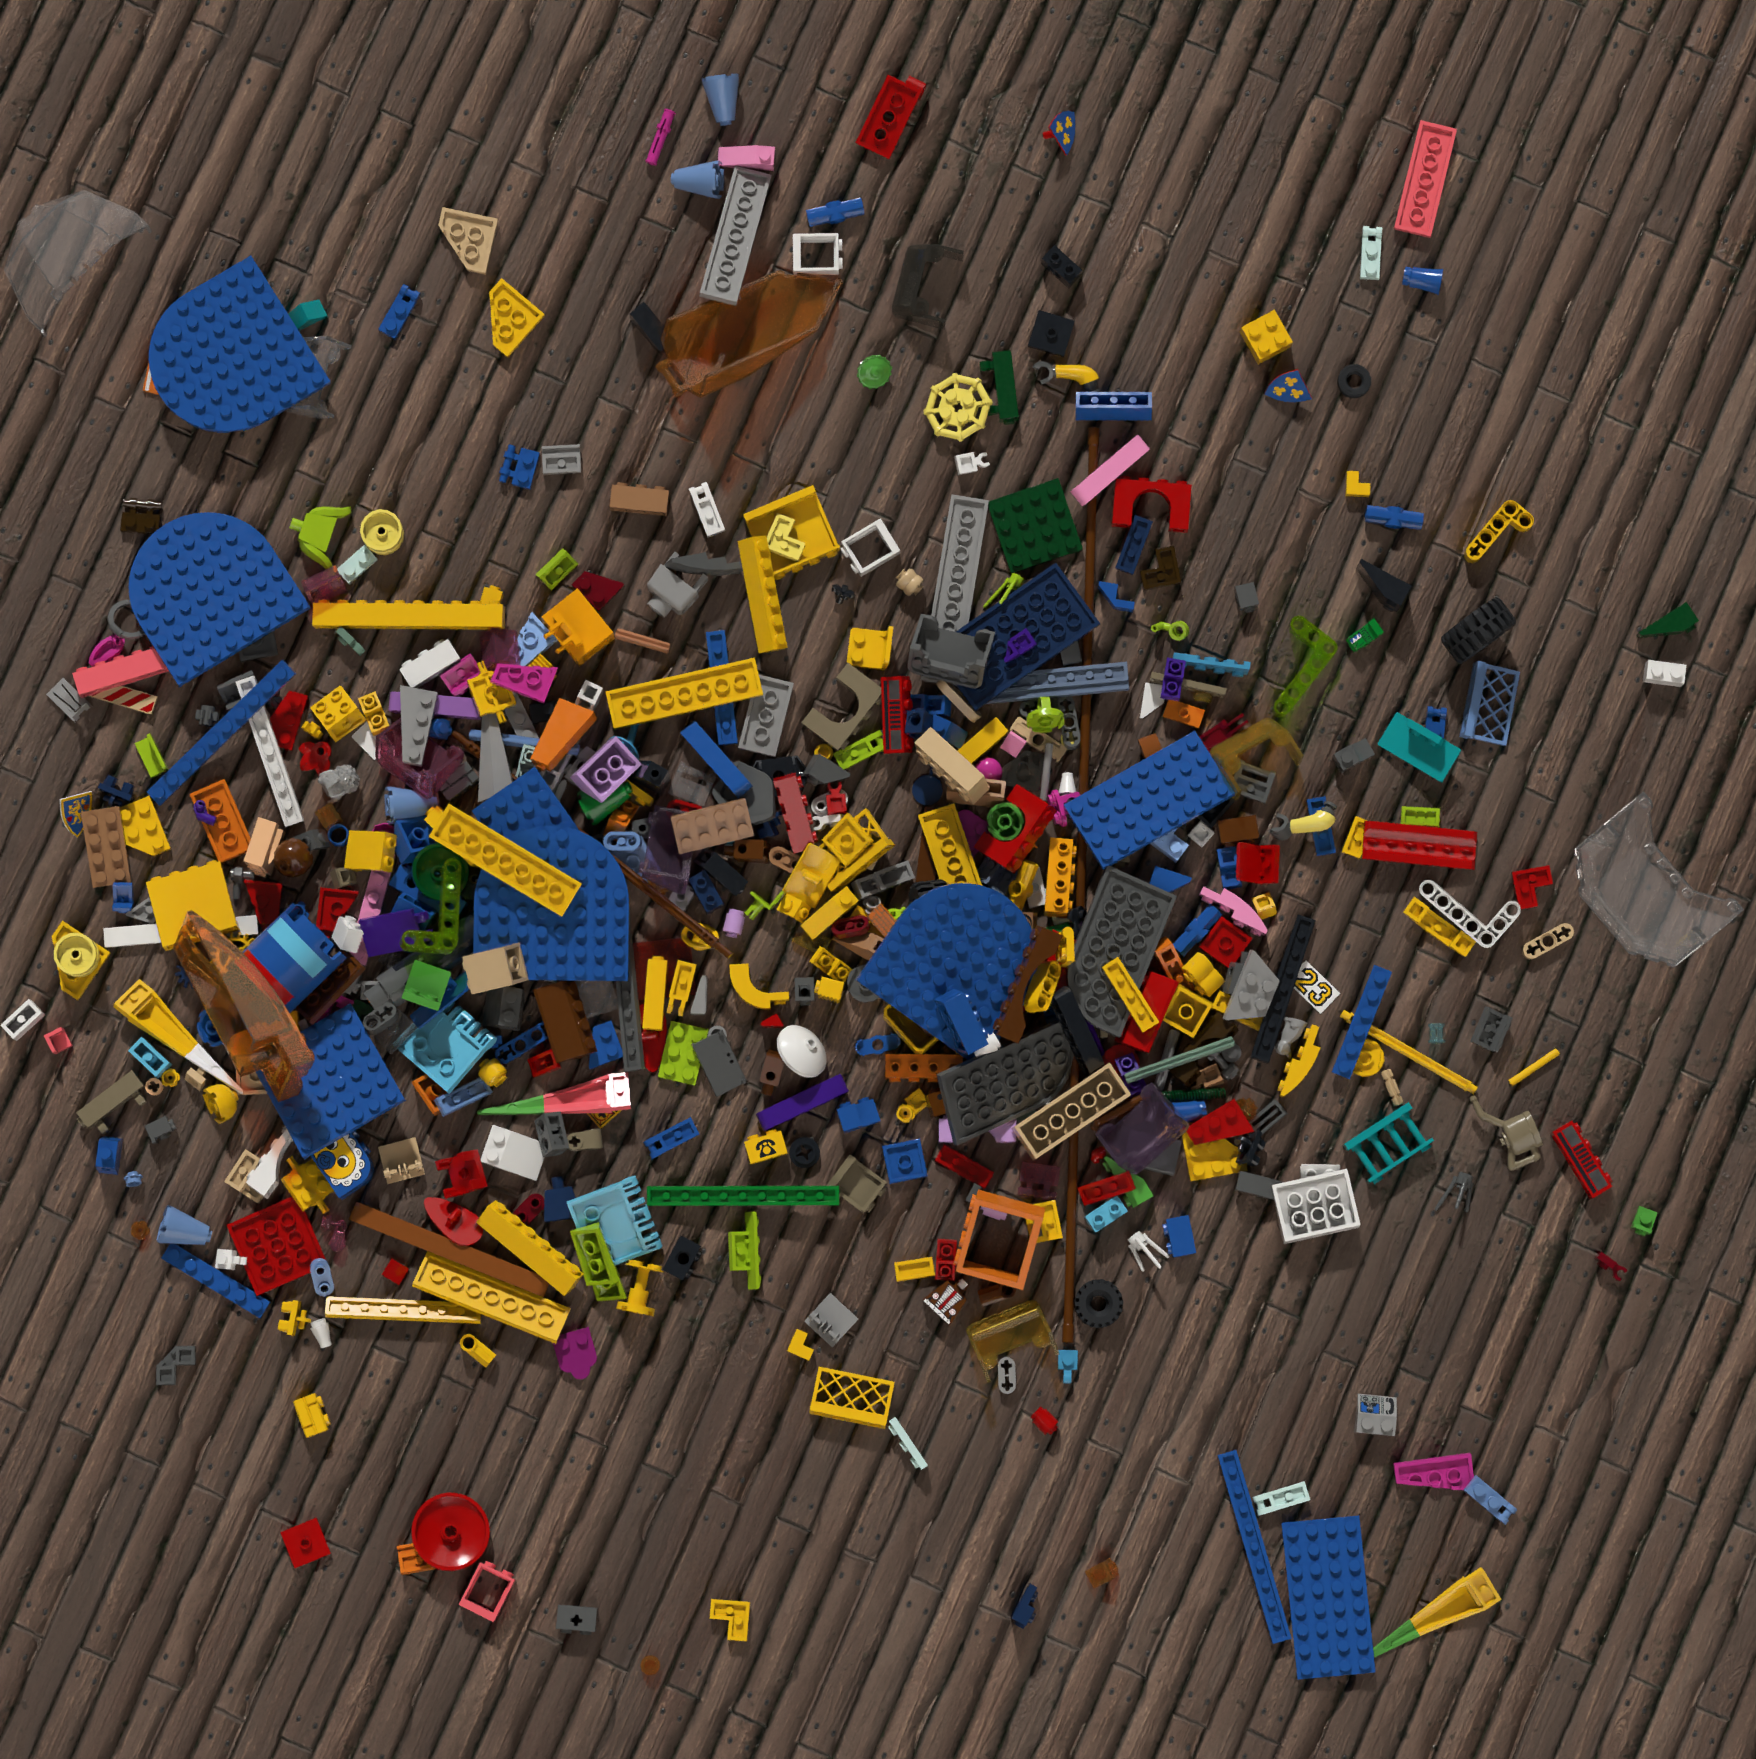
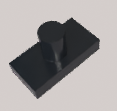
M558 700L544 702V704H529L532 724L548 722Z

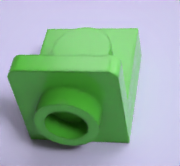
M1638 1206L1631 1228L1635 1229L1634 1233L1641 1236L1651 1234L1657 1212Z

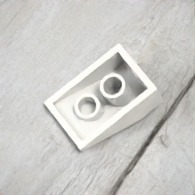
M492 1125L481 1162L537 1181L545 1157L542 1156L538 1140Z

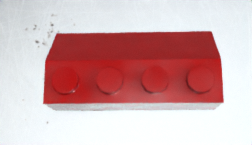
M1147 971L1139 991L1159 1023L1142 1033L1131 1014H1129L1121 1037H1116L1114 1041L1133 1050L1149 1053L1179 982L1155 972Z

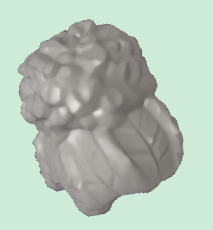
M351 765L337 766L335 770L330 769L320 773L318 782L322 785L326 795L331 798L327 803L333 804L338 802L346 793L350 794L356 791L360 778L356 774L355 768Z

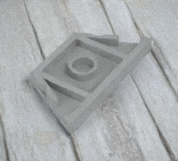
M1250 950L1223 1015L1225 1020L1265 1017L1279 984V979L1253 950Z

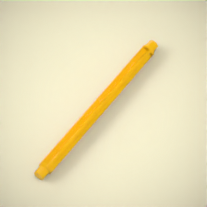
M1343 1010L1340 1017L1351 1024L1354 1014ZM1371 1024L1368 1035L1462 1088L1464 1091L1474 1094L1478 1087L1472 1084L1471 1081Z

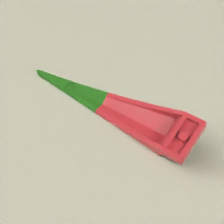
M628 1072L608 1074L545 1095L478 1110L477 1114L516 1115L551 1112L581 1114L612 1113V1111L631 1109Z

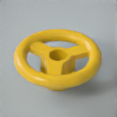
M699 923L719 939V934L713 927ZM687 927L683 928L681 938L685 944L697 951L711 948L694 933L691 941L687 937V933L692 931Z

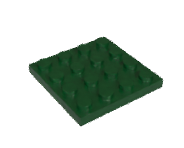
M1059 478L989 501L988 510L1011 574L1083 551Z

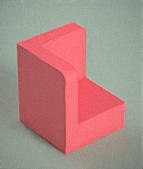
M62 1027L44 1035L50 1050L54 1054H58L73 1046L65 1029Z

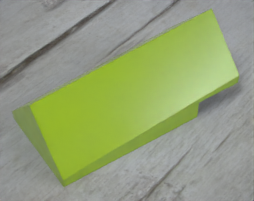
M599 1222L571 1230L570 1233L582 1272L584 1273L586 1286H593L597 1301L626 1299L624 1285Z

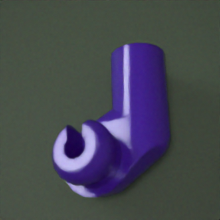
M196 801L193 806L196 818L199 821L214 826L217 817L207 813L204 801Z

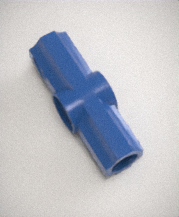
M861 198L844 202L832 201L825 204V206L806 210L809 227L825 223L837 224L845 221L847 218L865 214Z
M1367 505L1365 522L1382 524L1393 529H1400L1401 527L1416 530L1422 529L1424 513L1406 511L1395 506L1385 508Z
M1209 904L1173 943L1179 955L1184 957L1220 919L1222 914L1216 907Z

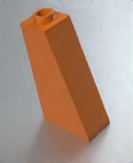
M559 698L530 758L534 767L540 771L548 770L551 772L597 719L594 711Z

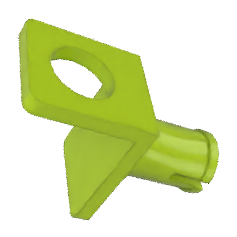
M751 891L750 894L754 897L755 901L744 913L754 920L763 908L772 910L785 892L781 891L773 902L769 904L755 891Z

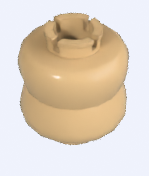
M911 568L907 572L903 569L896 577L899 580L896 586L903 590L907 596H911L913 593L916 596L924 587L921 585L923 578L917 575Z

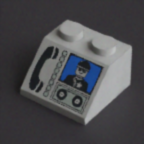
M1357 1394L1354 1432L1395 1436L1397 1398Z

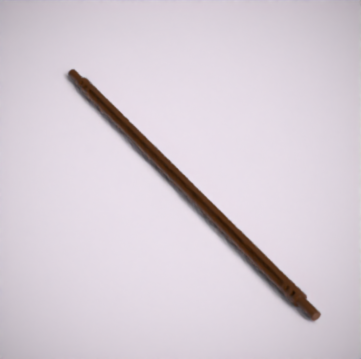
M455 730L451 736L461 743L466 751L480 760V746L472 740L469 741ZM511 773L513 781L518 779L514 774ZM614 856L627 880L711 948H715L728 959L732 956L733 952L721 944L717 937Z

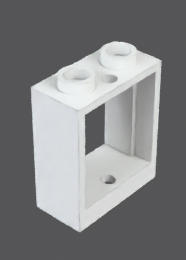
M838 233L793 234V275H839V269H843L842 258H839V251L842 250V239H838ZM801 243H834V267L801 268Z
M881 518L841 541L842 547L840 549L845 558H850L852 570L855 574L859 573L861 577L900 554V549ZM877 530L890 553L862 568L849 546Z

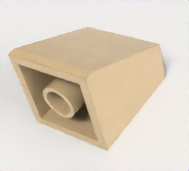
M520 942L462 957L463 968L468 978L467 985L471 990V994L529 980Z

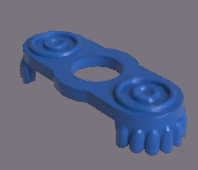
M895 1033L885 1036L876 1035L870 1039L858 1040L855 1044V1050L857 1054L862 1056L882 1054L885 1051L896 1050L900 1046L901 1041L900 1037ZM879 1039L883 1042L881 1050H875L872 1047L874 1040Z

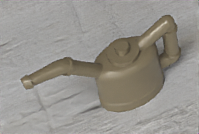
M1475 1095L1469 1097L1477 1116L1483 1122L1486 1121L1502 1128V1138L1499 1140L1501 1145H1505L1508 1149V1169L1510 1171L1518 1170L1530 1163L1537 1162L1541 1158L1538 1148L1543 1146V1143L1528 1110L1504 1121L1487 1114V1112L1484 1113ZM1531 1151V1155L1515 1161V1155Z

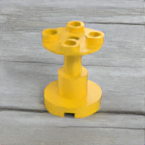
M629 1260L625 1265L638 1268L635 1286L630 1288L627 1302L617 1301L616 1309L654 1317L655 1309L646 1307L649 1292L646 1291L649 1272L663 1273L664 1271L661 1270L662 1266L647 1264V1267H645L643 1262Z

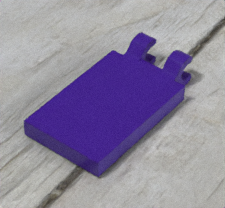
M412 908L360 919L358 922L364 933L362 936L368 957L422 947L424 945L423 941H429L435 937L433 929L421 932L418 923L426 922L429 919L428 911L415 914Z

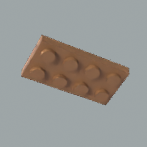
M745 798L670 816L679 854L754 836Z
M120 806L82 811L81 817L93 888L113 885V882H132Z

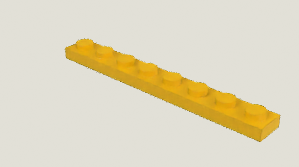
M326 1297L325 1318L480 1324L481 1322L480 1313L446 1301Z

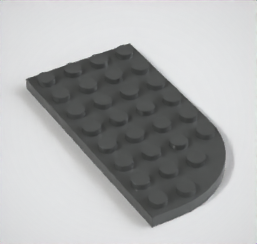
M1107 866L1103 872L1075 941V961L1067 966L1066 983L1067 987L1072 991L1084 1019L1094 1027L1119 1038L1130 1012L1101 967L1119 957L1134 983L1140 989L1177 896L1111 866Z
M1058 1019L1022 1035L1019 1044L1009 1041L1002 1044L998 1051L973 1057L937 1074L953 1144H962L1038 1109L1058 1094L1070 1075L1074 1057Z

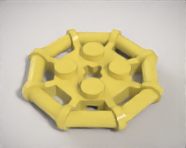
M953 373L952 376L939 384L932 385L923 413L927 416L936 436H944L961 442L966 437L986 427L985 422L993 401L989 398L980 378L975 379ZM954 383L953 389H949L945 394L941 392ZM959 383L972 386L969 390L960 388ZM976 390L978 391L982 401L977 402L974 398L973 394ZM939 395L940 397H942L939 407L933 409L937 396ZM960 403L963 407L962 410L959 409L958 412H955V405ZM982 407L979 419H976L978 408ZM935 414H940L943 423L939 425ZM968 422L975 423L967 429L963 430V427L966 426L965 424H967ZM948 425L957 427L958 431L955 432L946 428Z

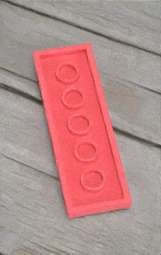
M1420 120L1394 225L1395 230L1431 238L1457 129Z

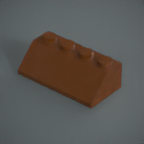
M563 980L533 990L556 1063L580 1059L597 1052L575 981Z

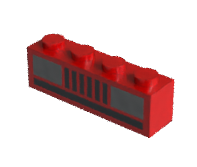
M910 676L881 677L884 754L913 753L914 740L905 734L907 711H911L913 707L910 694L912 689Z
M1571 1120L1550 1134L1589 1199H1593L1613 1187L1611 1185L1613 1181L1607 1172L1604 1173L1600 1167L1602 1162L1599 1157L1592 1154L1590 1142L1587 1139L1584 1140L1581 1136L1582 1130L1578 1123H1574Z

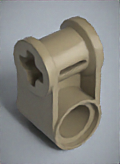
M601 1129L571 1133L567 1137L570 1151L603 1148ZM572 1137L580 1141V1143H577V1147L569 1144L572 1141Z

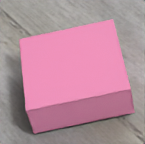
M1010 731L1000 748L1016 758L1027 741Z

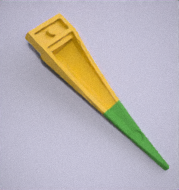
M1480 1567L1468 1576H1463L1373 1648L1374 1658L1433 1630L1485 1611L1502 1600L1483 1568Z

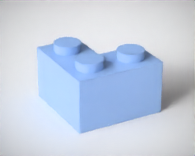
M1178 828L1150 843L1175 863H1177L1189 846L1174 835Z

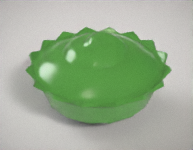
M872 355L865 358L857 369L859 383H862L863 387H868L869 389H878L880 386H884L892 375L890 361L881 355Z

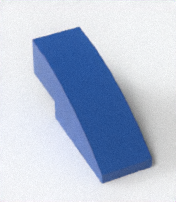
M911 694L913 703L911 711H915L916 708L926 709V712L932 716L936 714L940 717H951L952 702L945 695Z

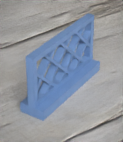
M1482 661L1473 663L1459 737L1506 746L1520 671L1486 664V662ZM1487 669L1493 670L1497 676L1491 682L1486 677ZM1506 674L1514 675L1513 683L1507 686L1502 678ZM1499 679L1504 689L1496 693L1491 684ZM1488 686L1494 696L1485 700L1482 692ZM1507 691L1510 700L1504 705L1498 695ZM1496 698L1501 707L1493 712L1488 702ZM1483 705L1486 706L1490 713L1484 719L1479 714V708ZM1503 709L1507 716L1506 720L1500 723L1495 714ZM1492 716L1497 726L1489 730L1484 721ZM1482 724L1487 732L1482 736L1474 735L1476 726ZM1500 728L1503 733L1502 741L1496 740L1491 732Z

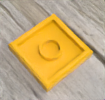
M846 813L822 839L825 845L847 868L874 841L850 813Z

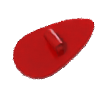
M644 1004L640 1005L644 1064L648 1071L655 1072L661 1064L666 1044L667 1020L664 1014L663 1031L643 1030Z
M427 1197L424 1200V1208L427 1215L450 1241L459 1246H470L481 1239L483 1228L476 1223L479 1219L476 1214L445 1199Z

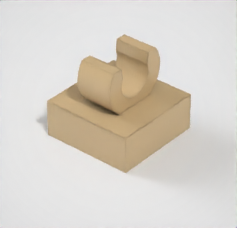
M200 1067L197 1071L190 1068L186 1073L185 1080L200 1091L205 1086L206 1078L204 1076L206 1071Z

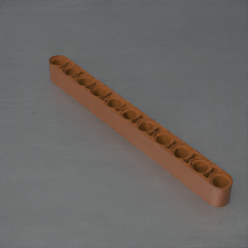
M355 1202L348 1219L541 1297L545 1296L549 1283L537 1273L472 1247L459 1246L444 1236L359 1202Z

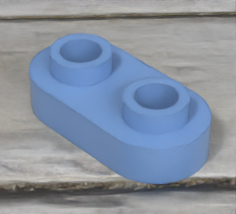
M609 832L605 835L603 844L612 852H635L641 848L642 838L635 832ZM617 839V844L612 845V841ZM635 839L636 843L634 845H631V841Z
M317 1258L311 1262L310 1272L315 1292L319 1296L325 1297L334 1290L329 1263L323 1258ZM318 1268L324 1269L322 1272H317ZM323 1285L328 1286L325 1290L321 1289Z

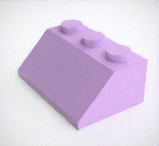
M615 736L608 740L570 778L584 793L602 803L642 764Z

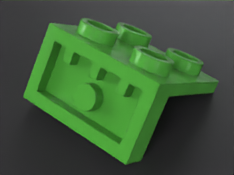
M415 960L402 999L438 1011L451 972Z

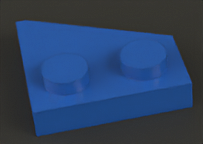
M612 1021L594 1026L592 1036L597 1052L590 1054L589 1069L623 1058L622 1048Z

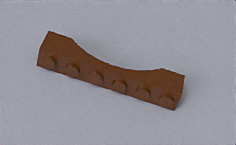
M1036 926V929L1032 930L1029 946L1025 947L1022 957H1024L1022 963L1016 968L1015 980L1009 985L1008 997L1001 1005L1000 1011L1002 1012L999 1019L997 1018L993 1024L994 1034L1019 1044L1026 1027L1023 1016V997L1026 985L1037 967L1047 958L1056 954L1063 935L1041 926Z

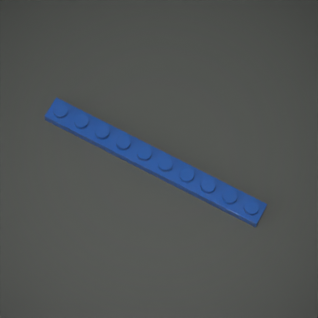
M281 660L147 791L151 798L159 806L167 801L296 675L291 667L284 660Z
M1237 1450L1217 1455L1272 1644L1292 1639Z

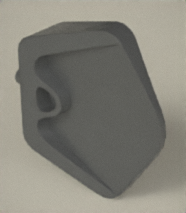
M740 761L734 762L733 764L753 786L739 798L746 799L751 825L755 826L772 820L776 814L772 779L766 773ZM721 779L713 788L712 794L718 804L738 800Z

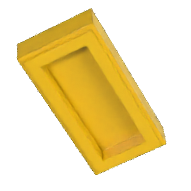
M932 1257L894 1262L897 1282L935 1276Z

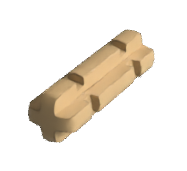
M1392 1070L1382 1071L1381 1075L1383 1080L1385 1079L1386 1081L1385 1085L1389 1096H1392L1393 1106L1403 1104L1397 1083L1392 1077Z

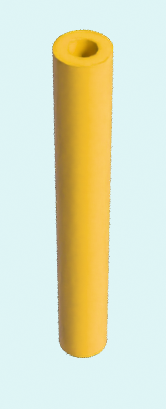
M1555 1048L1509 1079L1508 1081L1513 1087L1560 1055L1559 1051Z

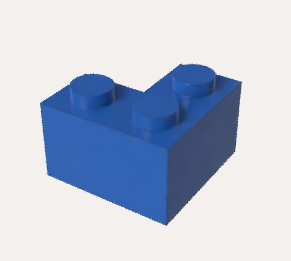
M869 1097L857 1100L858 1104H851L849 1101L839 1105L837 1114L844 1134L881 1122L874 1099L869 1100Z

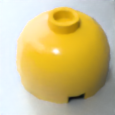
M216 1084L203 1089V1092H206L203 1094L206 1107L210 1114L215 1113L217 1118L214 1120L217 1123L221 1124L234 1116L237 1110V1101L239 1100L235 1090L231 1091L229 1087L223 1084Z

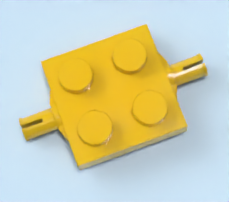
M484 661L478 662L477 666L480 674L475 678L467 680L480 717L487 714H496L499 724H502V722L507 721L503 711L516 705L512 691L490 683L494 671H487Z
M293 1156L288 1158L286 1161L292 1168V1171L284 1176L281 1181L302 1212L316 1205L322 1214L328 1212L330 1209L323 1200L326 1196L333 1193L334 1190L314 1160L311 1159L305 1164L298 1165Z

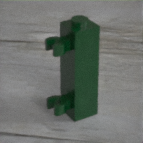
M1011 350L992 352V361H981L979 364L980 372L990 370L994 372L997 405L990 406L988 416L998 414L999 423L1004 422V425L1015 424V421L1019 419Z

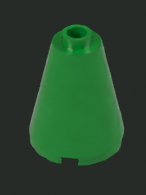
M624 781L602 803L582 790L577 792V796L581 795L582 799L579 800V803L587 819H593L594 822L591 824L597 825L631 797L633 789L628 781Z

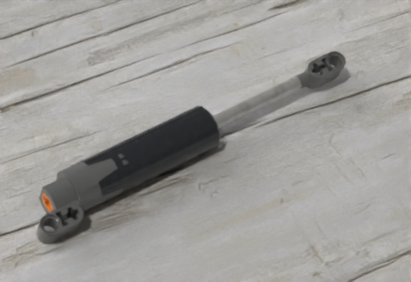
M602 834L593 836L599 842H603L605 837ZM474 910L376 977L379 983L363 993L374 1009L363 1020V1025L369 1034L377 1035L398 1020L399 1013L396 1008L407 1001L402 999V995L415 960L450 971L463 962V956L473 954ZM390 1011L392 1015L388 1016L386 1012ZM371 1021H377V1022H378V1024H377L376 1027H374V1028H369V1027H368V1025H369V1023H370Z

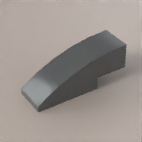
M1239 1171L1235 1191L1274 1200L1272 1185L1284 1182Z

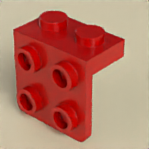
M1239 842L1237 844L1236 879L1260 885L1278 884L1280 845H1255Z

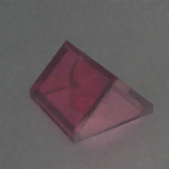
M336 565L301 581L312 606L313 603H318V600H330L348 592Z
M491 628L480 637L481 657L487 671H495L497 664L520 665L516 630Z

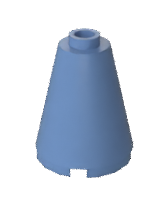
M723 74L701 78L716 123H720V126L732 125L731 121H735L739 74H731V76Z
M712 161L676 169L671 174V184L676 189L720 199L722 195H719V192L724 190V169H720L719 165L723 164L721 161Z
M390 786L385 787V790L388 791V794H384L385 814L390 816V821H387L388 825H393L396 820L423 816L432 806L434 808L438 806L437 797H434L433 793Z
M166 1206L163 1213L164 1217L158 1230V1243L205 1245L206 1242H210L212 1231L209 1230L210 1226L172 1206Z

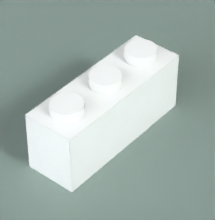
M442 639L436 642L431 650L428 651L426 649L420 652L415 660L412 661L410 659L404 662L399 670L410 687L419 688L461 659L450 641Z

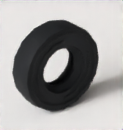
M1351 364L1340 371L1337 385L1344 396L1360 398L1369 391L1371 376L1365 367L1359 364ZM1350 375H1358L1362 380L1361 386L1351 388L1347 383Z

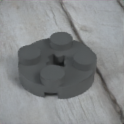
M863 964L850 972L847 979L848 991L859 1002H874L880 997L867 988H863V985L856 981L866 964Z

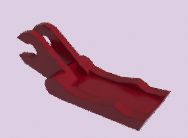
M1243 713L1229 723L1224 719L1199 736L1209 753L1234 737L1236 731L1248 724L1249 721L1246 720L1233 730L1230 727L1244 717Z

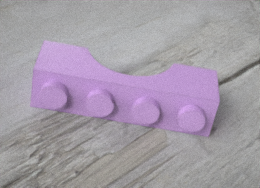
M943 1115V1119H939V1143H953L947 1115ZM1016 1119L989 1131L995 1138L996 1143H1016V1135L1011 1129L1016 1126Z

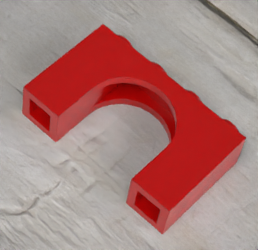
M1128 476L1116 478L1111 527L1130 528L1134 501L1142 494L1156 493L1161 495L1169 505L1168 532L1187 533L1192 485L1186 481L1169 483L1165 479H1158L1157 482H1153L1149 478H1138V480H1131V477Z
M1018 784L1015 785L1006 800L1020 808L1025 815V826L1021 834L1011 841L1002 842L984 831L974 846L983 855L1013 874L1021 867L1023 860L1031 852L1034 844L1057 812L1050 804Z

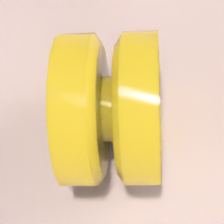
M379 509L372 511L365 516L361 523L360 533L362 540L367 548L377 555L392 554L403 543L404 530L397 516L388 510ZM385 530L384 534H379V531Z
M69 933L61 937L56 943L54 960L57 966L66 974L73 977H84L91 974L97 968L100 952L96 943L86 935ZM75 952H79V956L77 958H75Z

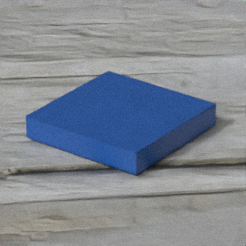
M920 1139L882 1146L890 1184L928 1177Z

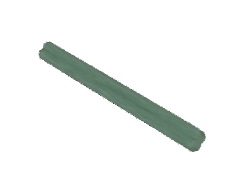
M1228 1037L1125 1073L1126 1082L1131 1083L1234 1047L1235 1042L1233 1037Z

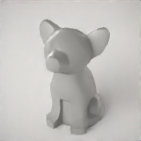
M1284 1017L1285 1027L1281 1032V1039L1275 1043L1274 1049L1278 1054L1286 1055L1290 1059L1292 1055L1291 1044L1302 1035L1308 1023L1299 1019Z

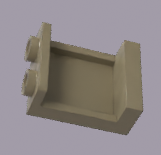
M851 1154L827 1184V1186H840V1196L863 1214L866 1211L870 1212L876 1205L874 1202L875 1198L878 1195L882 1197L887 1190L885 1186L887 1182L856 1160Z

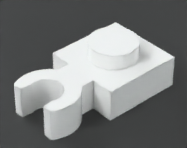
M974 452L954 456L958 475L977 472V466L981 468L989 466V462L983 463L981 461V458L986 457L987 453L983 452L977 457L974 456Z

